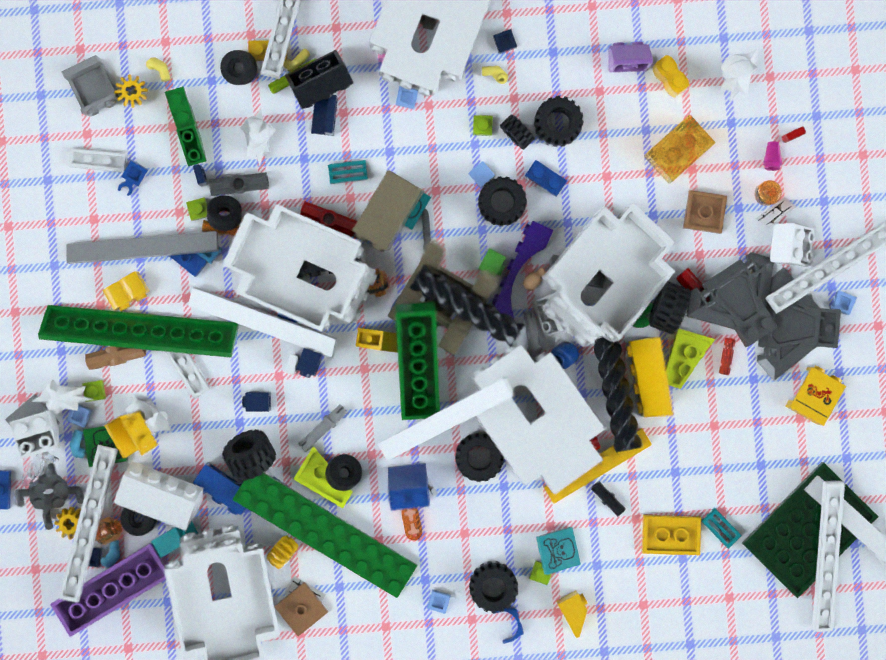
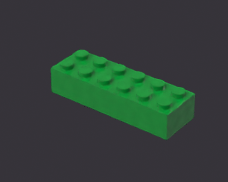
M435 303L395 304L402 420L426 419L440 411Z

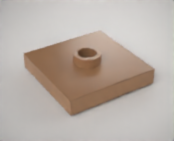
M689 190L683 229L722 234L727 196Z
M305 582L274 606L298 637L329 612Z

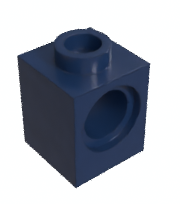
M303 348L296 370L300 371L299 375L310 378L311 375L316 376L323 354Z
M246 392L245 396L242 397V406L245 408V412L271 411V392Z

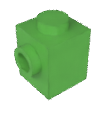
M489 248L478 270L481 273L487 271L495 277L496 275L501 276L506 267L502 265L506 257Z

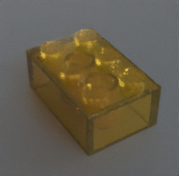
M689 114L649 150L644 157L665 181L670 184L716 142Z

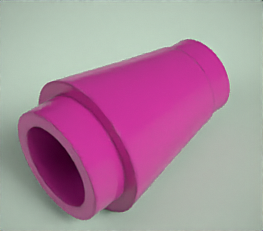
M777 141L767 143L763 161L765 170H780L782 158L779 142Z

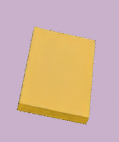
M643 515L642 554L700 556V516Z

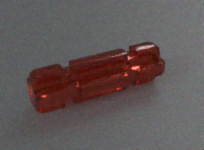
M725 338L724 340L725 348L722 351L720 362L722 366L719 368V374H730V365H732L734 354L733 347H735L736 340L733 338Z

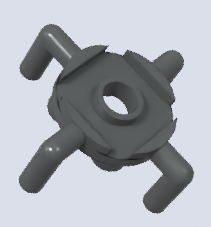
M53 463L47 465L46 474L40 475L35 482L32 481L28 489H17L14 492L18 507H23L25 505L24 497H29L35 509L43 510L42 517L47 530L53 528L50 516L51 509L63 507L69 494H75L79 504H83L84 501L82 488L80 486L68 487L67 482L57 474ZM53 489L52 493L44 494L45 490Z

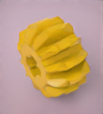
M131 74L128 75V81L121 77L123 85L116 83V86L121 88V90H115V94L122 95L117 100L126 99L123 104L125 107L128 101L131 102L132 108L135 107L134 101L138 105H142L139 97L146 100L147 96L141 93L148 92L147 88H141L145 85V81H141L138 84L139 76H136L135 80L132 81ZM132 86L135 87L134 91H137V93L131 96L127 95L128 91L126 89H130Z
M74 506L69 507V509L64 508L62 509V514L56 515L59 520L55 521L54 525H59L56 532L62 531V538L68 536L69 540L74 538L81 512L80 508L76 511ZM71 520V522L74 523V526H72V524H69L68 521Z
M287 535L283 536L270 550L266 559L273 567L275 566L277 569H280L295 554L299 545Z

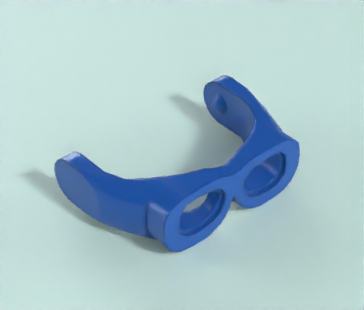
M516 607L504 609V612L514 616L518 629L515 635L502 640L503 644L512 642L521 635H524Z

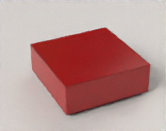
M802 126L783 135L781 138L784 143H787L806 134V130Z

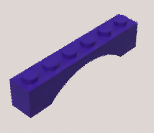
M532 221L530 225L526 224L522 233L526 236L523 242H518L515 249L517 256L515 260L511 258L507 267L510 270L508 276H503L499 287H502L499 295L495 293L491 302L498 309L499 313H506L514 318L511 295L515 278L529 258L546 248L554 231L553 229L535 221Z

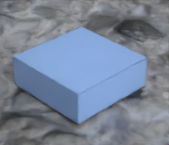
M399 86L396 106L414 109L418 90L413 88L409 90Z
M483 161L468 173L480 188L495 177V174Z
M837 290L830 308L841 310V313L850 315L857 297Z
M79 404L78 411L70 410L66 421L85 428L92 409Z
M432 589L427 609L445 614L451 594Z

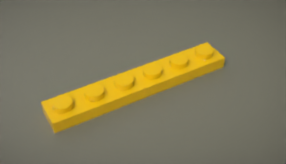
M643 428L636 432L642 441V448L616 453L614 445L599 453L603 459L601 462L558 493L553 494L549 487L545 485L544 489L553 504L650 447L652 443Z

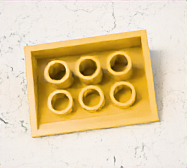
M660 337L628 341L626 352L632 361L629 369L631 376L635 378L633 391L635 395H638L639 402H636L638 414L641 413L642 417L673 416L674 412Z

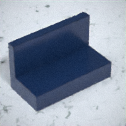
M332 95L328 99H322L315 103L311 134L334 136L338 103L337 95Z

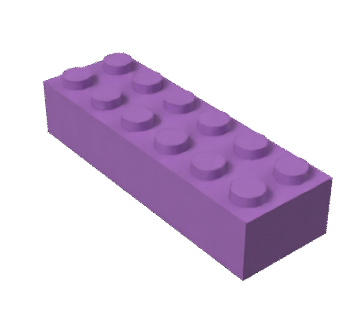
M152 543L85 582L78 603L57 599L50 605L69 637H72L166 580L165 565L168 564L165 556L160 558Z

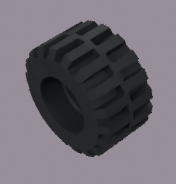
M550 97L541 104L534 118L536 135L538 134L540 136L539 139L541 141L544 140L548 146L551 144L553 147H564L566 144L572 143L582 130L584 120H582L583 112H580V106H576L573 99L572 101L568 100L569 97ZM553 112L564 113L570 122L568 129L563 132L552 130L547 122L548 116Z
M499 176L496 179H490L481 189L478 198V208L484 219L491 222L492 225H499L501 227L504 225L509 226L518 221L524 213L527 204L526 192L523 190V186L519 185L517 180H512L507 176L505 178ZM506 191L513 197L514 204L508 212H498L492 207L491 198L495 192Z
M667 281L659 291L649 318L650 327L673 335L680 327L687 312L691 297L690 289Z
M257 429L241 432L239 435L234 436L232 440L227 442L228 444L224 446V451H222L223 460L232 475L238 480L259 477L262 473L268 471V468L272 467L273 462L276 460V452L267 435L262 430L259 431Z
M477 432L469 434L457 446L456 464L459 471L468 480L486 482L496 477V474L501 471L504 457L487 433ZM475 446H484L490 451V463L484 468H475L469 463L468 454Z
M488 561L487 564L483 563L478 569L476 568L474 574L471 575L469 582L470 595L479 609L482 608L487 613L488 611H491V613L500 611L501 613L504 612L505 608L509 609L511 603L516 601L518 583L513 571L506 564H500L498 561L495 563ZM490 577L501 578L505 583V589L499 596H487L482 590L484 581Z

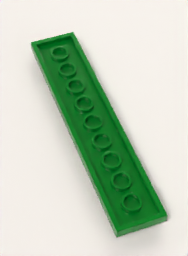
M47 305L38 332L39 340L232 358L239 327L238 323Z
M265 472L254 479L244 480L232 499L398 598L417 568V564Z

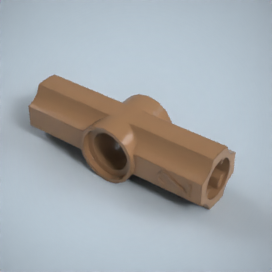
M110 346L106 347L105 350L85 354V362L89 370L105 366L111 367L127 363L126 361L146 357V350Z

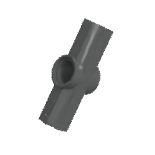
M267 172L248 175L236 174L232 177L209 179V189L211 196L243 194L250 191L269 189ZM237 180H243L244 182L243 187L240 189L235 188Z

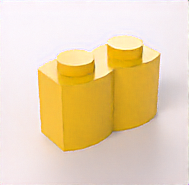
M665 55L652 67L655 77L663 82L666 92L671 97H677L689 87L687 77L678 70L675 60L669 55Z
M139 271L128 274L102 290L113 310H120L121 312L131 307L130 303L134 300L139 302L147 297L146 294L150 292Z

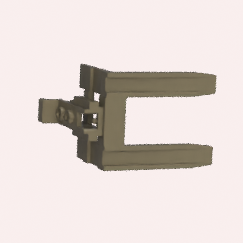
M430 239L424 248L417 268L395 304L434 302L437 328L441 325L447 328L438 347L455 356L473 323L472 321L460 319L457 314L453 320L450 319L454 311L443 309L438 301H430L427 298L424 302L420 301L423 294L420 291L410 289L417 273L424 264L432 273L443 275L449 283L460 285L466 293L477 295L483 303L487 302L498 285L499 279L489 272L483 271L474 285L468 283L440 266L445 255V246ZM395 304L387 315L394 321H396Z

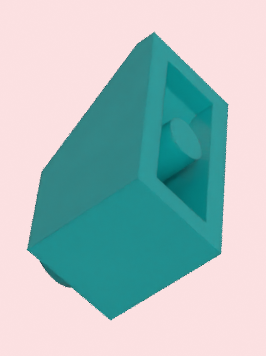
M191 521L186 531L174 527L152 540L151 543L159 557L162 558L180 547V538H183V535L188 533H195L197 535L199 532L193 521Z

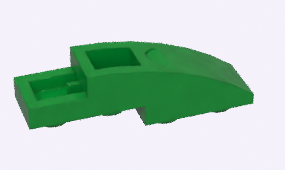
M184 86L166 91L165 95L188 167L206 162L207 159L200 132Z

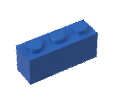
M206 463L193 484L202 487L203 494L208 493L211 495V499L217 504L221 505L223 503L228 507L227 510L232 514L242 515L247 508L232 500L241 483L211 463Z

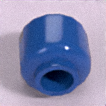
M569 341L561 342L551 351L562 369L569 368L579 358L577 347Z

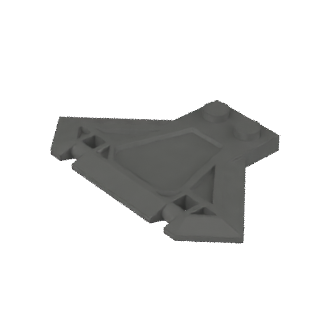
M753 252L746 255V263H743L740 259L702 284L703 291L700 292L697 288L693 289L690 292L691 297L686 317L735 330L745 348L778 327L767 310L768 302L765 299L769 295L774 263L770 262V257ZM706 297H709V302L705 300Z
M784 267L772 276L769 295L794 280ZM808 294L777 314L767 303V310L778 327L758 340V347L764 348L763 355H757V362L773 381L816 347L838 348L841 310L820 308ZM772 348L777 349L776 357L771 356Z

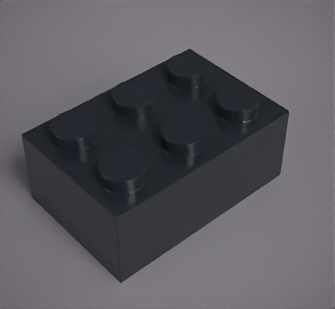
M337 50L285 75L302 109L310 108L316 102L328 99L334 93L346 90L354 83Z

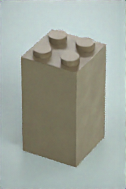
M387 170L352 230L356 233L355 237L364 242L369 240L373 243L372 247L380 252L390 250L424 191L392 171Z

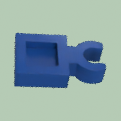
M130 160L121 176L126 180L119 184L118 191L123 186H127L129 188L127 196H130L133 192V184L139 187L148 169Z

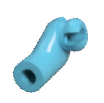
M74 430L69 445L72 455L75 458L83 459L86 455V450L81 448L80 442L84 433L79 430Z
M119 540L109 541L110 552L105 557H102L100 562L103 567H112L120 559Z

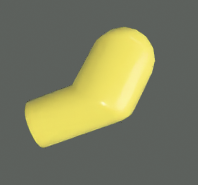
M302 49L293 60L286 59L284 61V68L289 72L295 70L309 58L310 52L307 49Z
M156 57L149 58L146 61V66L149 70L155 69L159 71L162 82L171 80L165 62Z
M500 66L482 67V76H492L499 84L507 82L508 75Z

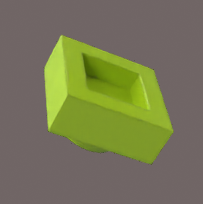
M474 115L473 135L492 136L493 116Z
M205 197L186 202L191 221L207 218L208 204Z
M103 380L82 383L83 386H86L84 397L93 399L85 402L106 399Z
M535 560L529 579L548 586L551 574L545 575L542 562Z

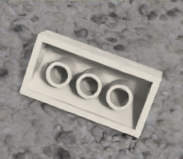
M132 461L122 477L114 503L186 531L203 501V488Z

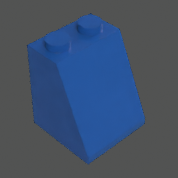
M426 463L388 467L390 511L430 506Z

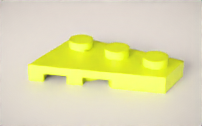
M678 328L666 365L668 385L681 389L715 339Z
M313 446L295 475L294 480L339 507L344 508L352 494V490L339 491L329 485L325 474L328 463Z

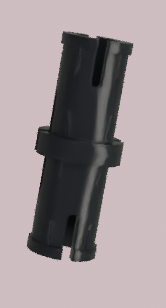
M600 481L591 487V490L602 500L601 503L607 505L617 517L626 510L615 498V494L613 492L610 493Z

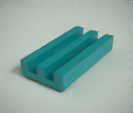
M366 160L328 164L330 184L368 180ZM363 165V168L333 171L336 168ZM362 172L364 176L334 179L333 177Z
M713 508L701 520L728 549L742 536L716 508ZM715 514L736 535L734 538L713 517ZM709 520L730 540L729 543L708 523Z

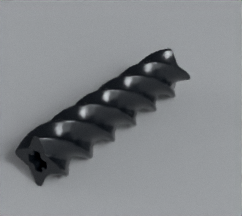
M424 264L410 286L411 290L420 291L428 300L438 301L443 309L455 311L460 319L472 321L477 329L489 331L494 339L506 341L510 348L525 325L523 323H516L515 319L509 314L499 313L495 306L483 303L477 295L466 293L460 285L449 283L443 275L432 273Z
M604 336L599 337L594 341V353L599 361V375L603 379L602 392L607 398L606 411L611 417L610 430L615 436L614 449L617 453L642 448V441L636 433L638 422L632 414L634 403L628 395L630 385L624 377L626 366L620 358L622 353L621 344L619 341H608Z

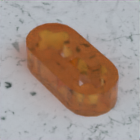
M418 508L411 509L415 510L416 513L413 514V520L410 521L409 515H405L407 509H403L401 515L405 534L408 539L416 541L422 536ZM412 523H414L415 529L420 531L417 532V536H413L412 533L409 534L408 532L411 530Z

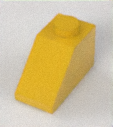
M358 328L355 347L398 353L397 333Z
M577 590L556 602L577 639L581 635L588 611L585 605L588 602L583 593L579 595Z

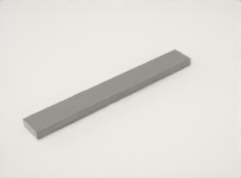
M218 232L66 244V263L77 264L218 252Z

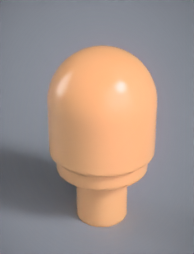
M541 267L536 273L534 271L530 272L523 280L524 288L529 291L535 290L543 281L541 278L546 271Z

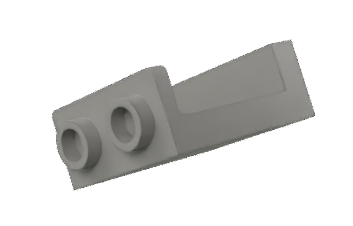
M97 55L61 71L72 88L81 107V113L85 116H95L99 113V110L105 107L111 108L117 104L119 95L115 94L116 89L102 60Z

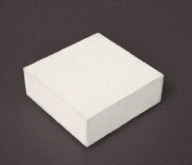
M290 355L287 374H296L299 356Z

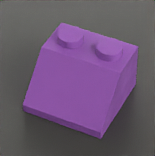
M623 42L613 43L608 49L609 73L647 71L653 64L649 44H644L643 42H633L632 45H624Z

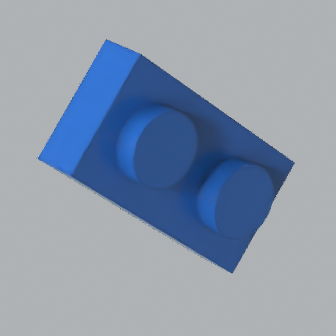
M536 159L525 174L526 178L557 197L567 182L566 179Z

